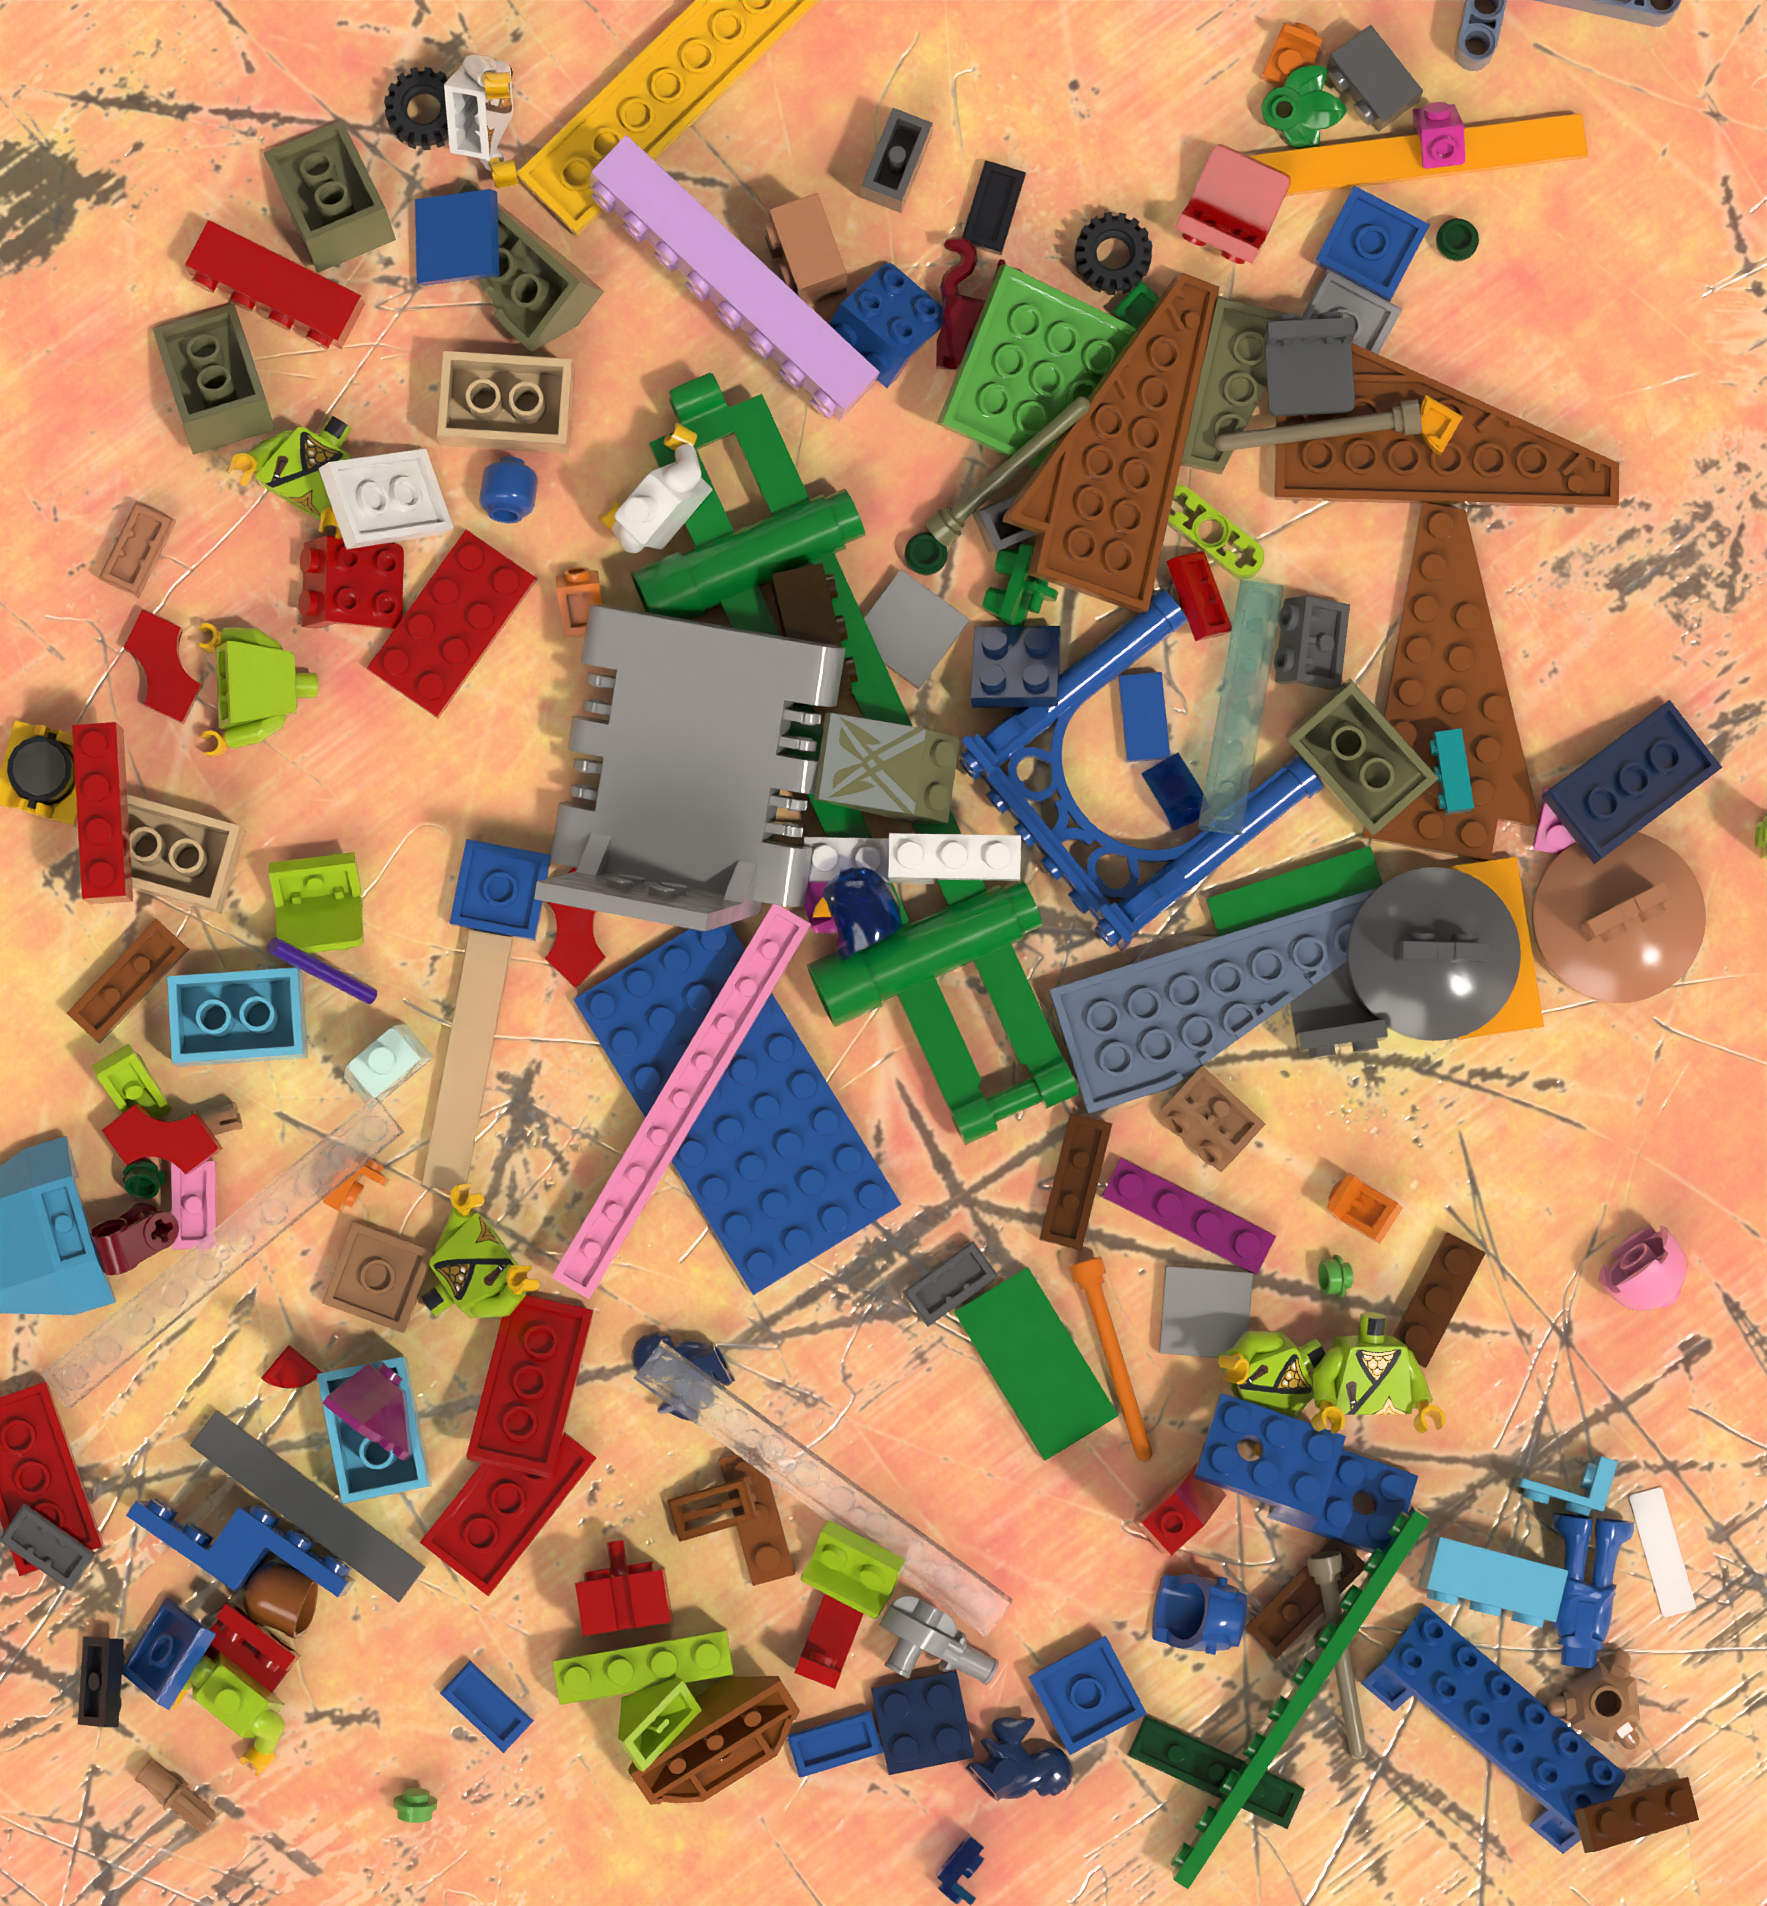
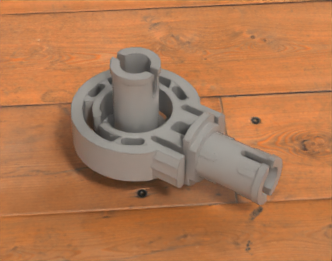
M910 1595L895 1599L889 1605L879 1624L900 1637L884 1666L908 1679L922 1650L942 1659L939 1668L943 1672L956 1668L980 1680L985 1685L989 1684L996 1674L999 1660L991 1658L967 1645L965 1633L956 1629L953 1618L921 1599Z

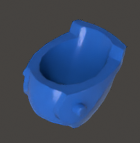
M1197 1574L1165 1575L1161 1578L1155 1600L1152 1638L1155 1641L1166 1643L1172 1647L1190 1651H1205L1206 1654L1215 1655L1216 1651L1239 1647L1246 1622L1247 1595L1240 1592V1589L1227 1584L1228 1579L1225 1577H1217V1580Z

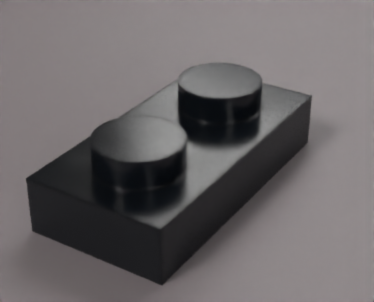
M83 1636L78 1725L119 1727V1712L122 1705L120 1694L122 1668L124 1665V1639Z

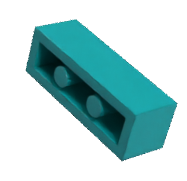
M1462 728L1435 732L1432 735L1433 739L1429 740V749L1431 756L1436 757L1437 766H1433V772L1439 778L1435 782H1440L1441 793H1437L1439 809L1444 808L1445 815L1472 811L1474 809Z

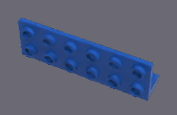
M1425 1606L1418 1612L1389 1654L1371 1669L1361 1682L1364 1687L1393 1711H1396L1411 1696L1416 1697L1539 1801L1545 1808L1537 1813L1529 1826L1562 1854L1581 1840L1574 1809L1612 1798L1626 1778L1622 1770L1558 1716L1551 1715L1545 1705L1429 1607Z

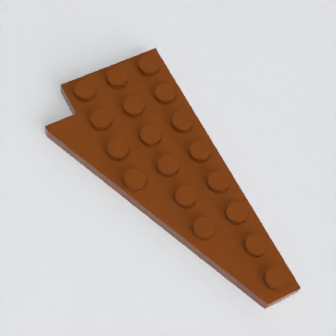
M1185 273L1173 278L1087 398L1090 402L1089 411L1060 436L1004 514L1003 522L1037 533L1028 575L1137 613L1148 611L1214 316L1219 286Z
M1351 343L1355 405L1352 411L1335 414L1276 416V427L1390 412L1392 407L1399 406L1400 401L1417 399L1420 408L1427 395L1460 414L1463 418L1440 456L1427 445L1421 433L1404 436L1403 432L1395 433L1394 428L1276 444L1274 500L1419 504L1426 502L1431 504L1617 508L1619 506L1618 462L1354 343Z
M1423 502L1420 510L1384 716L1432 771L1433 766H1437L1436 757L1431 756L1429 749V740L1433 739L1432 735L1439 731L1462 728L1474 809L1469 812L1445 815L1444 808L1439 809L1437 793H1441L1440 782H1434L1374 836L1364 826L1362 839L1479 861H1490L1498 821L1536 828L1539 818L1466 510Z

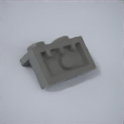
M1307 595L1284 600L1283 608L1279 614V626L1281 628L1279 648L1274 657L1276 683H1298L1328 690H1336L1341 686L1350 604Z

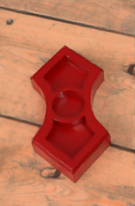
M142 609L123 648L137 658L145 670L148 689L143 705L179 723L185 724L203 686L192 679L182 666L179 656V643L183 629Z
M573 867L567 874L576 872L577 869ZM547 902L556 917L557 933L554 945L545 957V960L577 989L606 959L594 937V919L597 911Z
M135 1104L102 1129V1132L126 1165L132 1162L136 1163L147 1157H158L172 1162L185 1175L192 1173L223 1149L198 1113L180 1121L170 1122L152 1116L143 1106Z

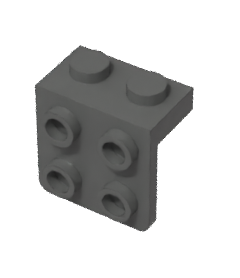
M1324 312L1318 314L1317 319L1300 320V315L1282 314L1275 316L1274 321L1267 323L1264 331L1268 409L1273 416L1335 414L1352 411L1355 405L1351 342L1355 336L1354 317L1343 318L1342 312Z
M1347 961L1290 1002L1298 1054L1309 1052L1310 1059L1336 1055L1335 1048L1352 1046L1353 1052L1378 1049V1042L1388 1037L1385 1019L1376 1020L1358 998L1349 976Z

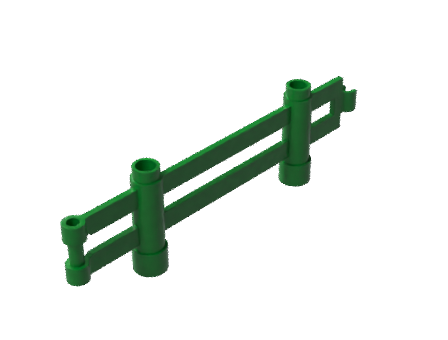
M707 373L669 391L671 407L679 423L697 434L693 447L698 457L701 478L713 490L684 523L696 549L682 555L679 552L673 553L631 572L632 580L645 611L664 616L695 620L706 615L705 610L721 604L732 628L781 636L759 587L771 582L772 574L823 563L825 574L833 573L838 598L832 599L835 616L843 615L848 640L841 641L842 647L846 648L845 658L852 656L854 659L858 682L851 683V693L862 717L912 726L835 556V553L846 549L845 544L865 536L861 518L848 491L844 488L826 497L820 494L809 498L762 394L729 407L725 403L713 373ZM732 434L736 436L771 516L735 532L697 451ZM667 435L649 442L659 468L676 462L675 451L664 445V439ZM794 702L793 709L816 713L812 705L800 706L799 702ZM791 721L789 736L812 738V740L817 742L816 751L787 748V752L789 754L819 759L823 735L821 723L811 726ZM807 794L827 838H872L860 810L813 799L814 794ZM951 810L948 823H911L915 834H961ZM936 879L948 907L910 923L893 883H847L872 940L860 946H856L855 943L807 964L816 992L834 1027L882 1007L883 1001L897 995L964 1145L998 1131L996 1122L1042 1102L1045 1109L1079 1095L1074 1077L1057 1046L1012 944L1023 940V934L1043 926L1036 903L1023 879L1004 887L997 884L986 889L983 880ZM971 962L974 963L1019 1064L1025 1065L1030 1075V1078L986 1098L979 1088L981 1082L980 1075L936 980L937 977Z

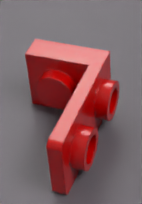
M824 1594L794 1673L835 1689L863 1613Z

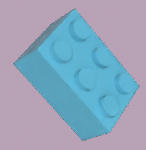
M299 968L167 976L172 1063L177 1067L308 1058L303 972Z
M407 1357L369 1363L377 1369L384 1363L403 1378L398 1386L406 1391L412 1445V1455L407 1461L398 1458L392 1453L393 1450L389 1452L377 1442L374 1443L358 1433L323 1404L342 1504L432 1486ZM367 1364L317 1374L322 1402L329 1394Z
M1430 1536L1418 1587L1428 1589L1426 1597L1428 1599L1456 1606L1459 1598L1470 1600V1610L1500 1617L1501 1609L1513 1612L1512 1621L1543 1628L1544 1620L1552 1622L1557 1620L1568 1570L1443 1537Z

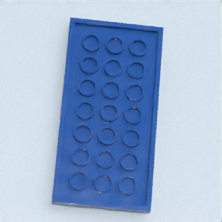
M730 924L708 931L688 929L573 999L645 1118L746 950ZM771 993L672 1160V1163L753 1296L902 1205L773 993Z

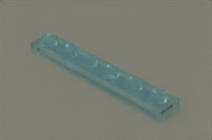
M1240 580L1198 824L1199 830L1241 836L1243 834L1284 592L1283 585Z

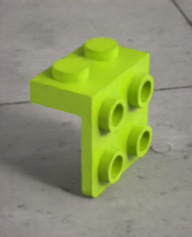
M355 852L269 863V878L275 903L277 938L306 953L347 950L363 944L362 888Z

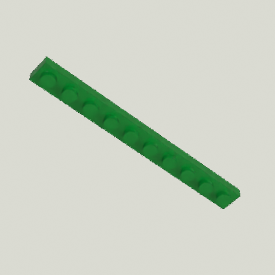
M1412 1506L1407 1514L1400 1511L1387 1531L1392 1538L1385 1549L1382 1551L1376 1548L1363 1568L1368 1573L1359 1588L1352 1585L1339 1604V1607L1344 1610L1335 1625L1328 1621L1315 1641V1644L1320 1648L1311 1661L1304 1658L1295 1670L1291 1681L1296 1684L1288 1697L1285 1698L1280 1695L1267 1714V1718L1272 1720L1263 1735L1255 1732L1242 1753L1248 1758L1239 1771L1233 1768L1229 1771L1218 1790L1223 1793V1796L1215 1808L1208 1805L1198 1818L1194 1828L1199 1830L1191 1845L1183 1842L1172 1858L1170 1864L1175 1867L1172 1872L1173 1880L1186 1889H1189L1429 1523L1430 1519L1428 1516Z

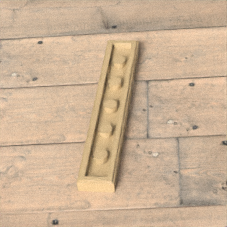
M469 930L422 1186L451 1191L454 1186L468 1182L513 942L512 937Z

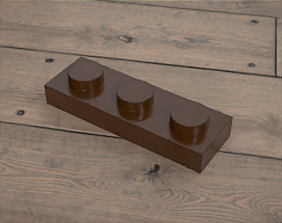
M1070 1113L1042 1225L1040 1241L1082 1250L1113 1123Z
M1448 1232L1445 1233L1392 1335L1413 1352L1419 1366L1426 1368L1486 1254V1252Z
M1332 1539L1319 1552H1341L1344 1570L1340 1572L1341 1580L1337 1581L1340 1595L1364 1571L1363 1568L1366 1563L1345 1543ZM1307 1564L1244 1627L1274 1659H1277L1324 1611L1320 1584H1316L1314 1577L1309 1576Z
M1688 1777L1676 1778L1574 1809L1584 1853L1600 1851L1699 1820Z

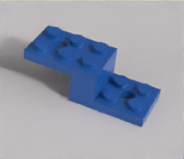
M1221 1393L1215 1406L1193 1478L1271 1505L1267 1518L1331 1540L1343 1542L1348 1546L1372 1554L1376 1548L1382 1551L1385 1549L1392 1538L1387 1531L1399 1512L1408 1513L1418 1475L1343 1450L1345 1435L1339 1433L1332 1434L1327 1429L1318 1432L1310 1423ZM1251 1439L1255 1441L1260 1448V1457L1254 1461L1243 1459L1237 1449L1240 1440ZM1366 1493L1371 1496L1375 1504L1373 1513L1369 1515L1358 1513L1352 1504L1354 1494Z
M157 1498L156 1500L150 1499L149 1501H135L126 1514L128 1518L234 1591L245 1589L251 1575L263 1563L270 1551L336 1597L345 1596L355 1583V1580L348 1576L351 1571L348 1565L331 1554L329 1556L325 1555L324 1558L320 1557L312 1551L315 1546L312 1540L295 1529L293 1531L289 1530L288 1533L276 1526L280 1519L259 1504L258 1506L253 1505L252 1508L239 1507L213 1545L210 1544L214 1539L213 1536L193 1523L183 1526L174 1520L178 1512Z

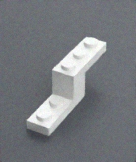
M889 833V838L804 837V845L814 847L808 882L934 884V879L1020 881L1021 835Z

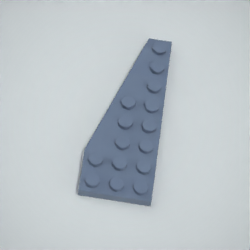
M1377 888L1050 989L1049 993L1087 1114L1172 1088L1347 961V941L1353 920L1364 901Z

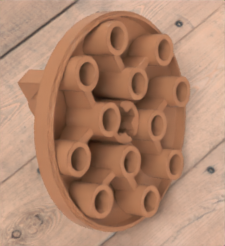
M1635 833L1596 864L1592 863L1577 842L1573 843L1562 851L1545 870L1533 900V934L1537 948L1548 968L1563 984L1573 991L1590 999L1606 1003L1638 1002L1653 997L1671 987L1693 964L1702 945L1705 933L1706 909L1704 897L1694 873L1683 858L1673 849L1655 838L1640 833Z

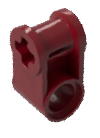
M138 1203L112 1219L105 1220L94 1226L90 1231V1237L103 1272L106 1275H119L132 1270L140 1262L170 1247L178 1237L179 1225L177 1219L171 1213L157 1211L155 1207L148 1203Z

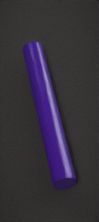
M277 937L271 939L268 944V953L366 1004H372L375 1001L377 990Z

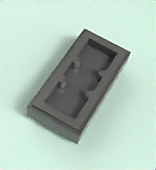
M972 1241L905 1289L903 1294L927 1327H929L997 1278L998 1274L975 1242Z
M27 1504L21 1507L0 1537L1 1543L69 1591L73 1590L97 1556L94 1551Z

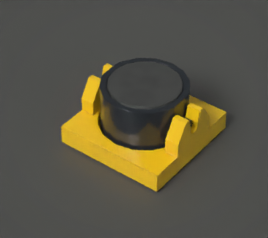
M15 720L0 768V806L76 827L77 804L73 735L62 730L50 729L44 725L35 726Z

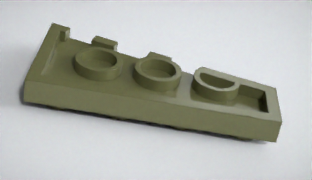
M1221 298L1217 299L1180 466L1222 475L1234 450L1224 452L1217 450L1214 444L1215 439L1222 434L1244 431L1267 386L1264 344L1266 325L1269 321H1274L1275 316L1288 313Z

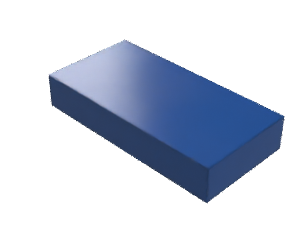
M1162 672L1119 676L1127 763L1170 759Z
M469 1661L440 1692L448 1702L502 1753H505L534 1721L472 1661Z
M871 1710L787 1736L799 1778L883 1753Z

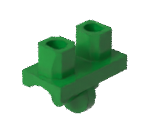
M1021 544L1019 550H999L995 561V571L1000 575L1010 577L1007 590L989 587L986 590L982 607L987 612L999 617L1009 626H1024L1029 611L1039 614L1043 600L1055 602L1058 596V591L1048 587V581L1028 575L1034 547Z

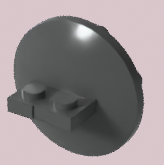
M1428 867L1414 869L1399 874L1381 884L1359 908L1350 928L1347 941L1349 976L1363 1006L1376 1020L1385 1019L1388 1029L1418 1040L1443 1041L1454 1039L1476 1031L1487 1024L1508 1001L1515 987L1520 969L1521 951L1519 935L1515 922L1504 902L1491 888L1469 874L1449 868Z

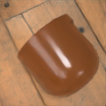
M267 1562L260 1565L253 1572L246 1585L243 1599L245 1611L253 1621L279 1630L291 1638H300L309 1628L316 1610L318 1583L296 1568L278 1562Z

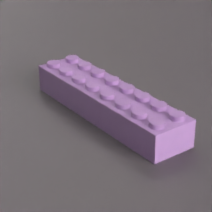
M627 135L591 171L590 188L594 192L591 195L594 202L608 214L612 210L618 213L625 221L622 227L632 238L639 243L644 239L650 243L656 250L653 255L657 261L670 272H673L675 269L681 272L688 280L685 283L688 290L702 302L707 298L712 301L719 309L716 313L719 319L733 331L738 327L744 331L750 338L748 342L750 348L765 361L769 357L775 360L782 368L779 371L782 378L796 390L801 386L807 390L813 397L810 403L825 418L829 419L833 415L841 421L875 385L880 372Z

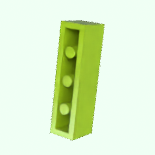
M727 1630L552 1661L559 1705L637 1692L675 1678L688 1683L734 1675Z

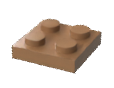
M352 1221L322 1304L405 1334L430 1268L429 1260L434 1255V1251Z

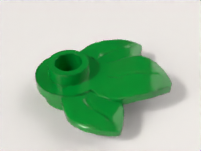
M1308 65L1297 68L1289 74L1283 87L1272 89L1262 101L1261 113L1265 122L1274 129L1282 130L1288 144L1296 149L1320 147L1319 130L1336 125L1347 113L1346 107L1337 97L1322 91L1327 76V68L1324 66ZM1281 101H1288L1291 106L1289 114L1284 117L1278 116L1276 113L1277 104Z

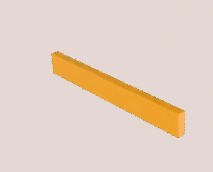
M1579 113L1464 128L1465 163L1460 165L1425 169L1422 164L1421 142L1417 134L1250 155L1249 157L1287 173L1291 178V184L1286 196L1348 189L1354 186L1364 187L1587 158L1588 149L1583 115Z

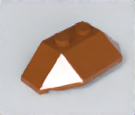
M779 1676L728 1677L694 1698L702 1711L644 1772L638 1770L633 1761L628 1769L629 1774L649 1804L656 1805L662 1802H704L776 1757L789 1734L793 1720H796L800 1712Z

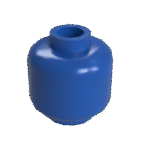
M512 456L502 457L498 462L491 463L485 467L482 475L479 502L491 519L500 523L513 524L518 523L523 517L532 513L535 506L538 477L535 471L525 465L522 459Z

